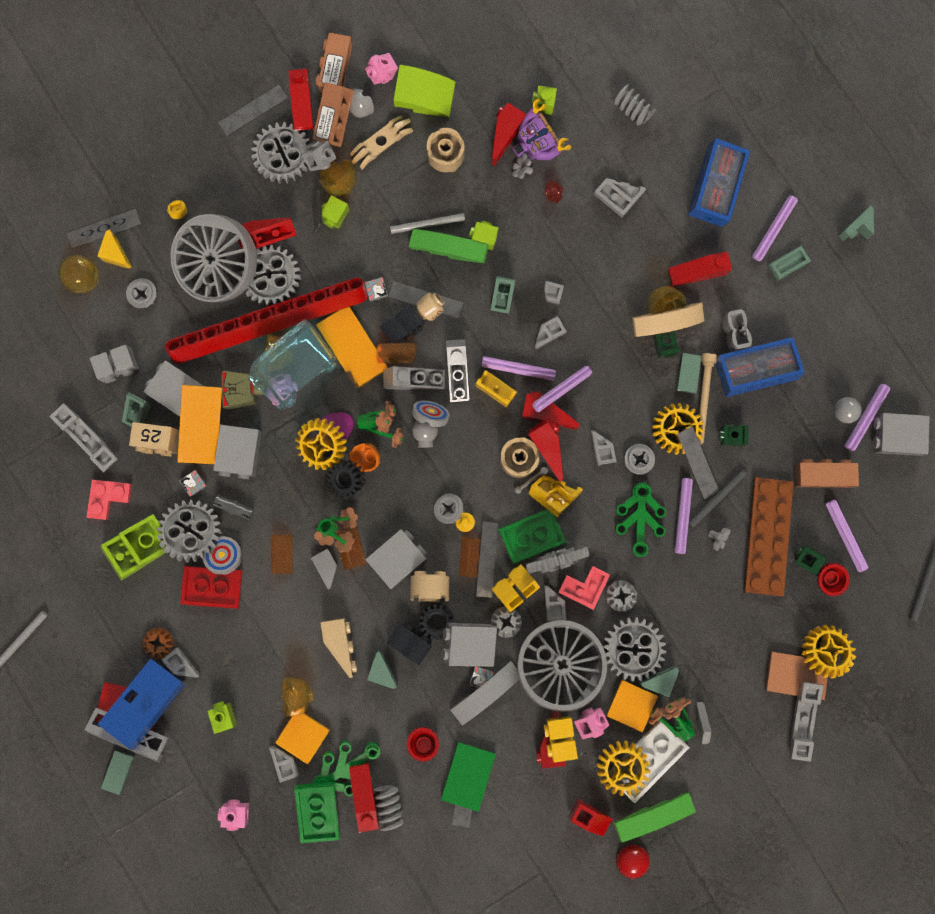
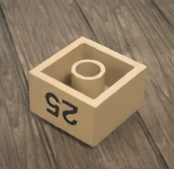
M133 422L129 446L135 447V451L153 454V451H155L154 453L172 457V453L178 454L179 430L167 426Z

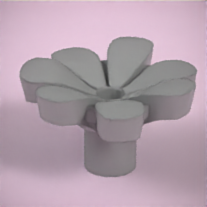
M526 154L518 157V164L514 163L512 169L515 170L512 173L513 177L522 179L525 173L530 175L533 172V168L530 167L531 160Z
M723 528L719 533L714 530L710 531L709 537L714 539L713 549L718 551L719 548H724V541L728 539L731 532L730 529Z

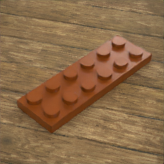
M757 477L753 479L743 592L784 597L793 481Z

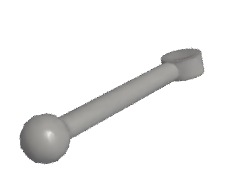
M542 467L540 472L533 476L531 479L526 481L520 487H515V493H521L523 488L532 483L538 477H540L541 475H546L548 473V469L546 467Z

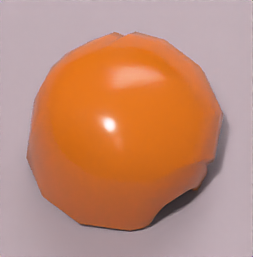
M362 443L351 450L349 460H352V463L357 462L356 467H362L360 472H370L379 466L380 453L374 445Z

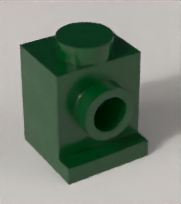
M674 331L653 336L658 359L677 355L680 352ZM664 338H668L670 344H666Z
M722 426L718 431V440L721 441V446L744 447L748 445L749 426ZM732 432L736 433V438L731 436Z
M806 544L803 548L799 546L794 554L796 557L795 563L817 575L827 559L825 554ZM807 554H811L813 558L811 560H807L805 556Z

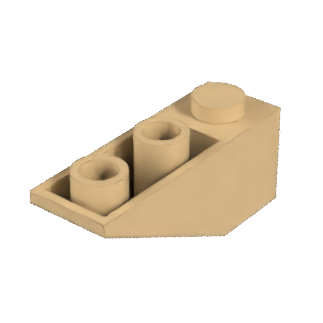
M346 618L321 622L324 644L349 678H353L355 676L354 672H357V665L355 660L352 661L351 653H354L353 641H349L348 634L351 633L350 622H346Z

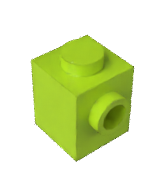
M538 86V91L533 92L532 104L537 99H541L538 102L539 108L546 104V108L543 111H538V113L553 114L557 88Z
M331 195L328 202L322 205L320 215L326 226L339 229L350 209L347 203Z
M487 221L476 222V226L471 227L469 238H472L473 241L488 244V249L493 250L499 227L492 226Z
M224 701L213 704V708L207 711L214 734L234 728L237 725L231 703L224 704Z

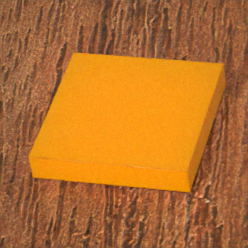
M621 679L606 716L643 732L658 696Z
M297 709L275 743L306 764H309L330 729Z

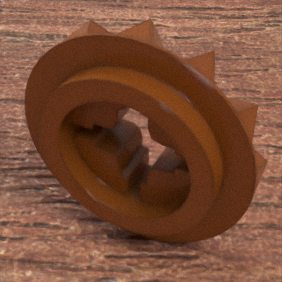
M153 628L142 639V649H144L147 656L153 659L166 657L171 653L174 646L173 636L164 628ZM159 638V642L164 645L156 649L155 644L151 643V641H156Z

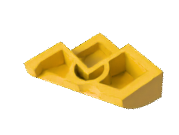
M543 475L532 484L528 494L556 517H559L581 494L583 489L581 487L573 489L565 486L566 482L556 481L551 477Z

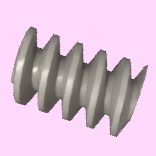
M628 84L619 92L614 104L616 106L620 105L619 109L621 111L626 109L625 115H631L630 119L632 121L637 119L636 125L639 126L646 123L655 113L656 109L654 108L649 111L651 104L649 103L644 106V98L638 101L640 94L638 93L633 96L634 89L632 88L627 91Z
M387 785L374 788L373 791L380 793L374 798L381 800L380 803L376 804V807L382 808L381 811L377 812V815L383 816L378 823L385 824L380 830L388 831L401 826L404 823V819L400 818L403 813L401 810H398L401 808V803L397 802L400 796L395 794L399 791L398 787Z

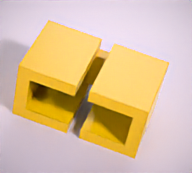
M522 565L514 568L507 579L504 578L498 581L495 587L492 588V591L510 612L523 602V599L512 587L514 584L526 598L540 588Z
M570 715L546 719L547 725H544L545 737H549L550 745H547L548 757H552L553 762L578 759Z

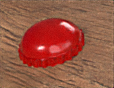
M837 563L824 565L817 575L819 589L830 596L843 594L850 583L849 573H847L845 567Z
M422 727L414 729L408 736L406 745L411 757L419 762H428L433 757H436L435 755L438 754L440 744L435 732L429 728Z
M630 844L619 850L616 864L623 876L636 879L647 873L650 859L643 847Z

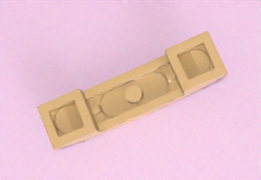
M699 302L686 305L680 309L633 317L634 335L639 337L660 334L699 324L704 321L703 304Z

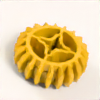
M672 403L669 408L665 406L663 407V412L659 411L657 413L660 418L655 417L653 419L658 425L652 426V429L657 430L652 435L654 437L659 436V439L655 442L663 443L660 446L661 449L667 446V453L674 449V454L677 455L680 449L681 453L685 454L677 434L692 426L698 440L703 438L698 433L704 432L703 428H699L704 422L697 421L701 416L700 414L693 415L696 411L694 408L690 412L688 411L689 405H685L682 409L681 403H678L677 407ZM677 414L686 417L689 420V423H684L683 421H681L680 416H678ZM671 415V426L663 429L666 418ZM675 424H677V427H685L681 431L672 430L674 427H676ZM666 435H673L678 444L671 442Z
M316 418L314 421L310 420L307 424L302 425V430L297 432L300 437H297L295 441L300 444L296 445L295 448L301 450L298 456L303 455L302 462L309 461L308 467L315 465V470H318L320 467L326 470L328 467L332 468L335 464L340 463V458L342 459L345 456L343 452L347 450V447L343 444L347 440L342 439L345 432L339 433L340 426L333 427L334 421L328 424L327 419L324 418L321 421L320 418ZM319 430L317 437L309 438L312 431ZM333 450L331 457H323L326 451Z
M823 625L821 628L819 626L815 627L814 631H809L808 636L804 637L803 640L806 643L802 644L801 647L806 649V651H803L801 655L807 656L804 662L811 664L809 666L810 670L816 669V675L822 673V678L829 676L833 679L836 678V675L841 677L844 673L849 672V667L854 665L851 660L856 658L851 652H854L856 648L850 646L853 641L846 639L848 634L842 635V629L835 630V626L828 628L827 625ZM821 637L820 648L816 649L817 640ZM841 654V660L836 666L837 655Z
M616 741V748L609 744L611 749L609 752L603 749L606 756L599 755L598 758L603 763H597V767L602 769L597 771L598 776H603L600 782L606 783L605 788L607 790L612 787L611 792L613 794L617 793L619 789L620 796L624 795V790H626L628 796H631V789L638 793V785L642 788L645 787L642 780L649 781V778L644 774L651 773L650 769L645 768L650 765V762L645 760L648 757L646 753L641 754L643 750L641 747L635 749V743H631L628 747L627 741L623 742V746H621L619 741ZM620 753L631 754L630 756H627L625 759H618L616 757V755ZM636 758L639 763V770L637 775H635L632 772V767L635 764L634 761L636 760ZM610 761H612L615 765V770L611 778L608 774V766ZM617 762L620 765L626 766L629 773H627L624 770H621ZM624 777H628L632 780L628 783L616 782L617 780L620 781Z

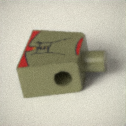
M222 371L223 408L226 410L257 404V395H267V384H256V377L254 375Z

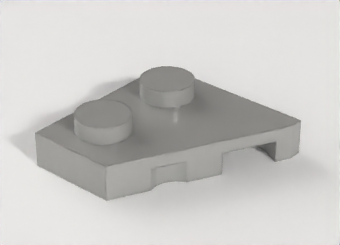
M606 178L596 189L594 195L623 218L646 191V188L642 186L638 188L630 186L629 183L616 182L613 179Z

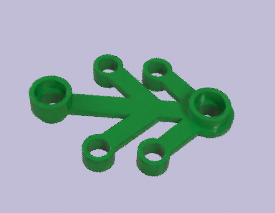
M640 482L633 487V495L625 503L616 507V513L619 516H624L628 513V509L638 501L637 510L623 523L617 524L615 532L618 535H624L627 529L637 521L636 543L632 546V552L637 557H644L648 553V546L644 543L645 522L653 529V534L656 537H662L666 533L665 528L659 525L645 510L646 503L654 510V515L657 518L664 517L666 509L653 499L651 487L647 483ZM640 488L645 490V494L643 496H641L638 492ZM621 506L625 508L623 514L619 512V507ZM659 508L663 510L662 516L657 514ZM620 525L624 527L623 533L618 531ZM657 528L662 529L663 532L661 535H658L656 533ZM637 546H641L643 548V551L641 553H638L636 551Z
M347 740L342 741L339 745L340 753L336 770L329 774L330 765L334 762V753L326 751L323 754L321 774L315 776L312 783L335 782L338 778L351 779L349 767L360 765L368 759L378 758L380 755L379 744L376 742L367 743L363 753L346 763L347 754L351 751V743ZM348 745L349 748L344 750L342 749V746ZM375 750L376 753L371 755L369 754V751ZM329 755L332 759L326 760L325 757ZM335 782L336 791H342L346 796L353 795L352 791L346 790L348 787H352L351 782L346 784Z

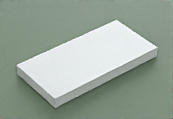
M659 720L636 743L635 749L641 747L643 749L641 754H647L648 757L645 760L649 761L650 765L645 768L650 769L651 773L644 774L649 778V781L642 780L645 787L642 788L638 785V793L631 789V796L628 797L634 804L690 748L680 737H675ZM626 753L621 759H625L627 756H630L631 754ZM636 758L635 764L632 767V772L637 775L639 770V763ZM617 762L621 770H624L627 773H629L626 766L620 765ZM615 765L608 771L610 778L613 776ZM624 777L620 781L617 780L616 782L628 783L632 780L628 777Z

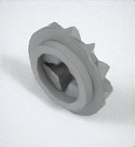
M136 279L127 287L126 297L132 306L139 309L147 308L154 304V300L157 297V289L147 279ZM137 289L145 291L147 298H143L142 296L138 298L140 294L138 293Z
M635 444L625 453V466L630 472L637 475L645 474L653 468L655 455L648 446ZM644 453L642 458L644 463L640 462L635 466L636 458L633 455L640 456Z
M455 494L442 495L434 506L436 518L444 524H454L455 521L461 519L460 516L464 512L463 502ZM444 505L452 506L454 513L447 512Z
M623 580L616 581L608 587L606 600L614 610L627 611L633 608L636 603L637 592L629 582ZM620 588L623 593L629 594L624 598V604L621 602V599L614 598L619 595Z
M505 606L493 613L491 625L497 627L498 636L508 638L513 637L519 632L522 620L517 610L514 609L510 612ZM512 615L510 623L513 625V628L505 626V628L501 629L503 622L499 617L507 619V617Z

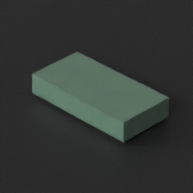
M799 246L770 263L768 267L776 280L779 281L810 263L811 260L803 247Z
M682 353L676 391L696 394L702 356Z
M116 749L101 789L120 795L135 756Z

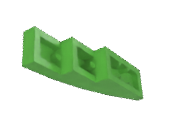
M413 229L408 247L415 250L428 251L430 254L448 256L450 259L484 263L489 245L448 234Z
M683 793L650 808L644 807L614 822L620 842H625L679 821L695 813L696 810L690 794Z

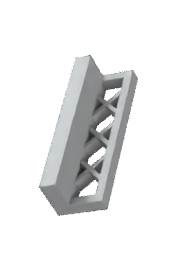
M95 708L84 729L87 733L160 763L163 757L161 753L169 738L149 730L147 734L150 737L146 738L145 736L134 750L129 749L103 728L93 725L98 714L105 716L107 713ZM154 738L162 740L157 751L150 749L149 740Z

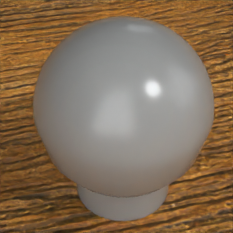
M852 397L841 398L834 406L836 419L843 423L855 422L862 412L860 403Z
M417 420L414 422L412 433L418 441V448L433 447V440L437 437L438 427L429 426L430 423L427 422L424 424Z

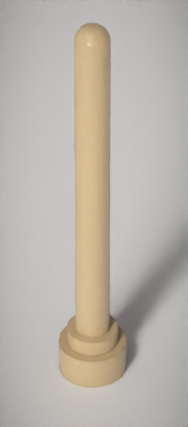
M703 353L701 357L704 373L699 410L701 417L698 419V422H704L703 425L699 426V428L704 429V432L698 433L703 437L702 440H698L700 445L704 443L711 371L714 363L717 361V355Z

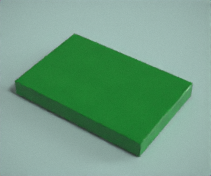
M547 509L498 529L513 565L566 543L556 516Z
M458 741L441 800L479 812L496 753Z
M335 782L295 785L294 792L300 843L340 840Z

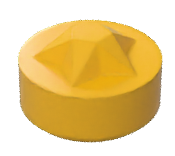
M180 200L171 202L167 207V211L173 219L183 218L188 211L185 203Z
M462 513L461 519L455 522L456 527L462 532H468L474 527L475 520L471 514Z

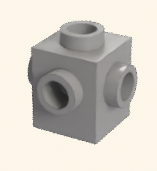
M315 141L309 145L310 148L301 154L310 171L327 169L331 166V162L336 159L328 141Z

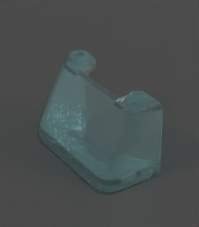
M305 319L253 362L249 380L282 411L286 407L290 408L294 405L297 393L321 372H332L337 366V359L313 325Z

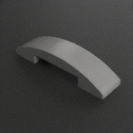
M65 403L49 416L90 456V459L102 472H105L118 460L106 443Z
M509 661L489 680L450 709L461 725H464L482 712L519 680L518 670L515 665Z
M803 682L801 685L792 722L791 759L811 762L814 747L812 736L818 704L821 705L823 684Z

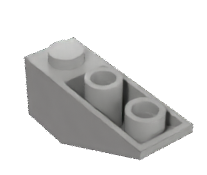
M465 339L446 341L450 402L469 401Z
M392 366L383 370L384 389L395 390L445 389V370Z

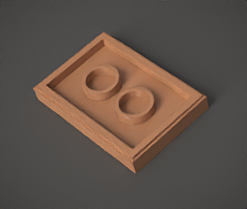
M770 651L765 690L798 696L803 682L823 684L821 700H825L828 677L822 678V673L816 675L815 668L810 670L809 666L811 664L804 662L807 657Z

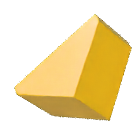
M107 230L98 257L104 262L128 269L132 266L116 235L111 230Z

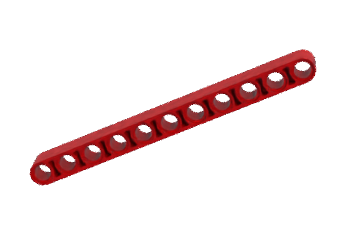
M352 278L173 338L166 342L165 349L173 363L180 364L362 303L368 298V293L361 278Z

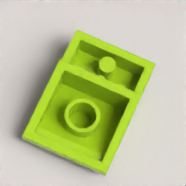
M400 65L394 95V106L413 109L414 113L450 118L455 81L427 70Z
M154 514L120 532L118 536L101 545V550L121 581L165 553L163 551L165 547L159 545L163 540L157 538L158 535L162 534L157 531V528H160L161 525Z

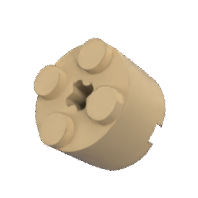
M441 128L429 136L427 140L429 164L440 172H455L464 160V141L456 130Z
M514 438L508 441L503 446L500 454V464L503 470L508 475L516 478L530 475L539 463L538 449L527 438ZM523 454L522 458L524 461L520 460L517 462L514 455Z
M415 571L414 575L410 577V601H414V597L418 598V602H440L441 598H445V602L449 601V577L446 576V572L436 571L434 575H426V571Z

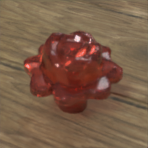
M549 181L545 185V196L549 202L553 201L557 204L559 200H562L563 187L559 186L558 182Z

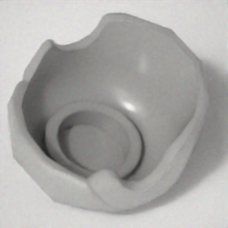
M352 89L354 92L349 111L358 118L372 115L374 105L371 97L363 96L362 89Z

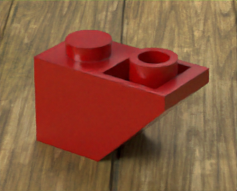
M580 799L576 800L568 815L572 823L588 832L604 836L613 819Z

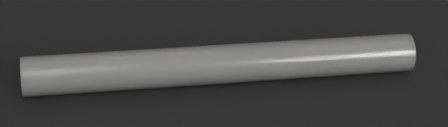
M464 213L390 226L391 234L465 221Z
M44 611L38 614L0 656V667L45 620L48 615Z

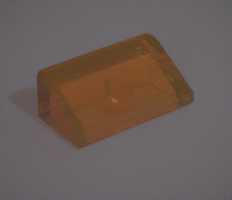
M378 344L376 349L377 363H413L415 361L417 344Z
M357 527L337 532V535L350 532L353 535L352 538L355 539L349 552H339L343 569L348 570L366 565Z
M271 535L272 574L293 573L292 535Z
M462 538L459 576L478 578L481 539Z

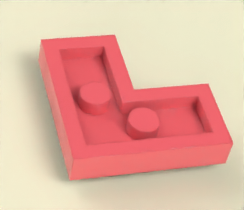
M92 480L87 518L108 520L111 501L130 503L132 484Z
M592 566L584 583L566 575L558 593L594 610L610 574Z

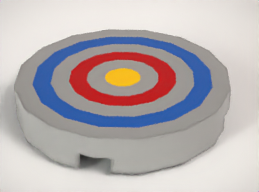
M418 401L413 404L412 415L420 423L424 424L427 422L430 423L429 426L442 427L447 424L450 418L448 410L435 402Z
M221 536L219 537L220 541H214L216 548H209L211 554L203 553V562L212 573L225 575L233 572L240 565L242 550L235 540L230 537Z

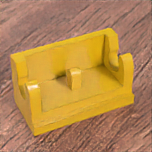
M487 370L484 371L482 377L476 382L477 388L506 408L517 394L516 390Z

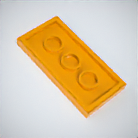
M350 307L341 309L316 324L356 389L388 368Z
M182 385L177 462L215 463L220 426L221 387Z

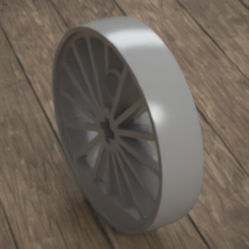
M204 214L188 220L176 233L171 247V266L177 282L189 295L205 302H225L241 295L251 284L257 267V253L250 234L239 222L224 215ZM198 226L202 227L205 242L196 230ZM208 227H212V236H211V239H210V234H209ZM222 229L223 232L217 242L218 230ZM229 232L235 233L236 236L222 247ZM191 234H193L201 248L188 239ZM239 239L241 240L243 249L223 253ZM186 244L202 255L185 252ZM245 253V263L226 260L227 256ZM184 255L202 259L185 263ZM202 263L188 275L186 267ZM225 263L244 266L243 275H239L226 266ZM223 269L239 280L235 287ZM202 270L196 284L194 285L191 279ZM211 273L213 274L214 282L210 280ZM223 281L230 290L225 295L221 285ZM202 283L207 285L205 293L199 290ZM212 286H216L217 297L211 296Z
M558 620L537 627L527 636L519 651L517 670L524 691L534 702L552 711L568 712L584 707L601 691L607 675V659L602 644L589 629L572 621ZM554 628H565L562 656L559 651ZM568 629L576 630L579 632V635L565 656ZM551 630L557 654L540 633ZM582 635L586 636L591 643L569 658ZM535 637H538L544 644L538 649L530 645ZM592 645L595 646L598 656L571 662ZM527 648L536 652L537 660L524 658ZM543 650L549 651L551 654L550 659L542 660L539 655L540 652ZM600 659L596 670L572 666ZM562 661L566 662L565 666L567 667V669L563 668L562 670H559V665L557 663H562ZM523 662L552 667L524 673ZM553 670L532 687L528 685L525 677ZM573 670L590 672L594 674L591 680L589 681L586 678L579 675L578 673L574 672ZM555 674L542 698L533 692V689ZM570 674L588 684L584 692ZM559 675L556 702L553 704L544 699ZM562 676L570 705H558ZM567 677L581 694L575 703H573Z

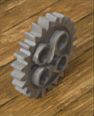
M276 122L275 128H272L269 124L268 131L262 129L263 135L257 134L259 141H253L256 147L251 148L254 153L251 157L255 161V167H259L258 172L260 174L263 173L265 179L270 176L271 182H274L277 178L279 184H281L282 179L289 183V178L296 181V175L303 177L301 171L307 172L308 170L301 154L310 148L309 144L311 143L309 138H306V133H301V130L295 131L292 123L287 127L285 122H283L282 127H279V124ZM275 139H278L290 167L286 166L274 141ZM285 139H291L289 143H283ZM274 146L273 150L266 151L267 147ZM293 155H299L296 160L290 159ZM277 162L282 163L278 168L273 167Z
M272 244L270 249L263 246V250L260 251L257 248V266L263 265V269L260 272H255L254 277L259 278L256 280L253 278L251 284L246 289L248 290L246 295L248 297L252 296L253 302L258 299L260 305L265 301L268 307L271 302L274 305L278 304V300L284 302L285 297L291 299L290 292L296 294L294 287H300L296 280H301V276L297 275V273L301 272L300 268L296 267L299 264L297 261H293L295 257L293 254L288 256L289 252L287 249L282 252L281 246H278L276 250ZM277 261L282 262L281 267H273L274 263H276ZM279 280H286L283 286H277ZM261 283H267L264 290H258Z
M183 500L180 507L175 503L174 510L168 508L169 515L162 514L165 521H158L162 527L157 528V531L162 534L158 535L157 538L163 540L159 545L165 547L163 551L166 554L170 552L169 556L172 559L177 555L178 561H181L184 557L188 563L190 557H192L197 562V556L199 555L204 559L203 553L211 554L209 548H216L214 541H220L219 537L216 536L222 534L221 530L217 529L221 526V523L217 522L219 517L213 515L215 512L213 509L208 510L209 506L207 504L202 506L200 501L194 505L193 500H190L189 505H187ZM186 515H191V519L189 521H183V518ZM179 522L188 530L192 529L195 534L204 537V539L200 540L192 533H186L182 527L175 525V523ZM201 525H207L206 530L199 531V527ZM174 531H180L179 536L171 537ZM190 541H196L195 546L191 548L187 547Z
M574 547L557 550L556 553L555 551L546 553L545 556L537 558L538 561L526 564L528 573L541 571V573L553 572L560 568L570 567L572 564L577 563L579 559L590 555L587 547L576 550Z
M627 617L625 624L622 620H619V627L613 624L614 631L607 630L610 638L604 637V640L608 644L602 645L603 648L607 649V652H605L606 657H609L607 664L612 663L609 669L611 671L617 669L615 673L617 676L623 673L622 678L624 680L627 679L628 675L631 681H634L635 676H637L639 681H642V675L649 679L648 672L656 674L655 666L661 668L658 662L665 661L661 654L666 653V651L661 649V647L666 645V643L659 641L663 635H656L659 629H651L653 626L651 622L645 625V619H642L639 623L637 617H634L633 622ZM624 633H627L630 637L626 644L621 643L620 640ZM643 635L649 637V642L646 645H641L640 638ZM635 644L638 648H650L651 652L635 651L633 654L630 650H618L617 646L632 648ZM622 653H627L628 660L625 663H620L619 656ZM645 654L648 660L646 664L640 665L639 657Z

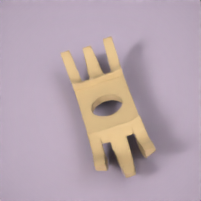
M402 116L390 120L385 127L363 143H359L350 153L351 157L355 154L357 155L352 160V163L355 164L361 158L368 155L360 165V168L363 170L380 153L396 141H400L405 135L413 132L412 128L399 131L410 123L411 120L405 119L401 121L403 119ZM379 136H384L387 142L385 145L379 146L376 143V139Z

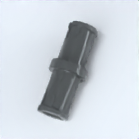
M217 495L213 504L215 507L228 511L231 515L235 514L247 520L251 519L254 512L253 508L246 507L237 500L232 501L220 495Z

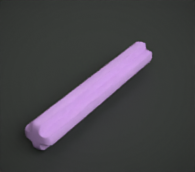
M790 195L786 199L752 255L753 259L761 261L798 202L796 197Z
M486 356L483 357L481 364L485 368L552 381L556 376V371L553 369Z
M584 366L536 400L532 407L536 412H540L592 374V370L589 366Z
M886 384L879 385L845 444L846 449L850 451L856 450L890 391V387Z
M683 478L681 482L675 553L678 554L686 553L693 480L690 478Z
M837 501L827 502L828 512L857 571L867 570L868 565Z

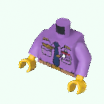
M537 99L533 102V108L528 111L518 128L517 138L520 143L513 147V151L517 157L527 153L531 160L535 158L537 160H551L562 153V150H570L571 145L564 147V142L568 141V139L561 138L559 140L542 113L538 114V111H543L546 108V104L539 108L538 102L541 99Z

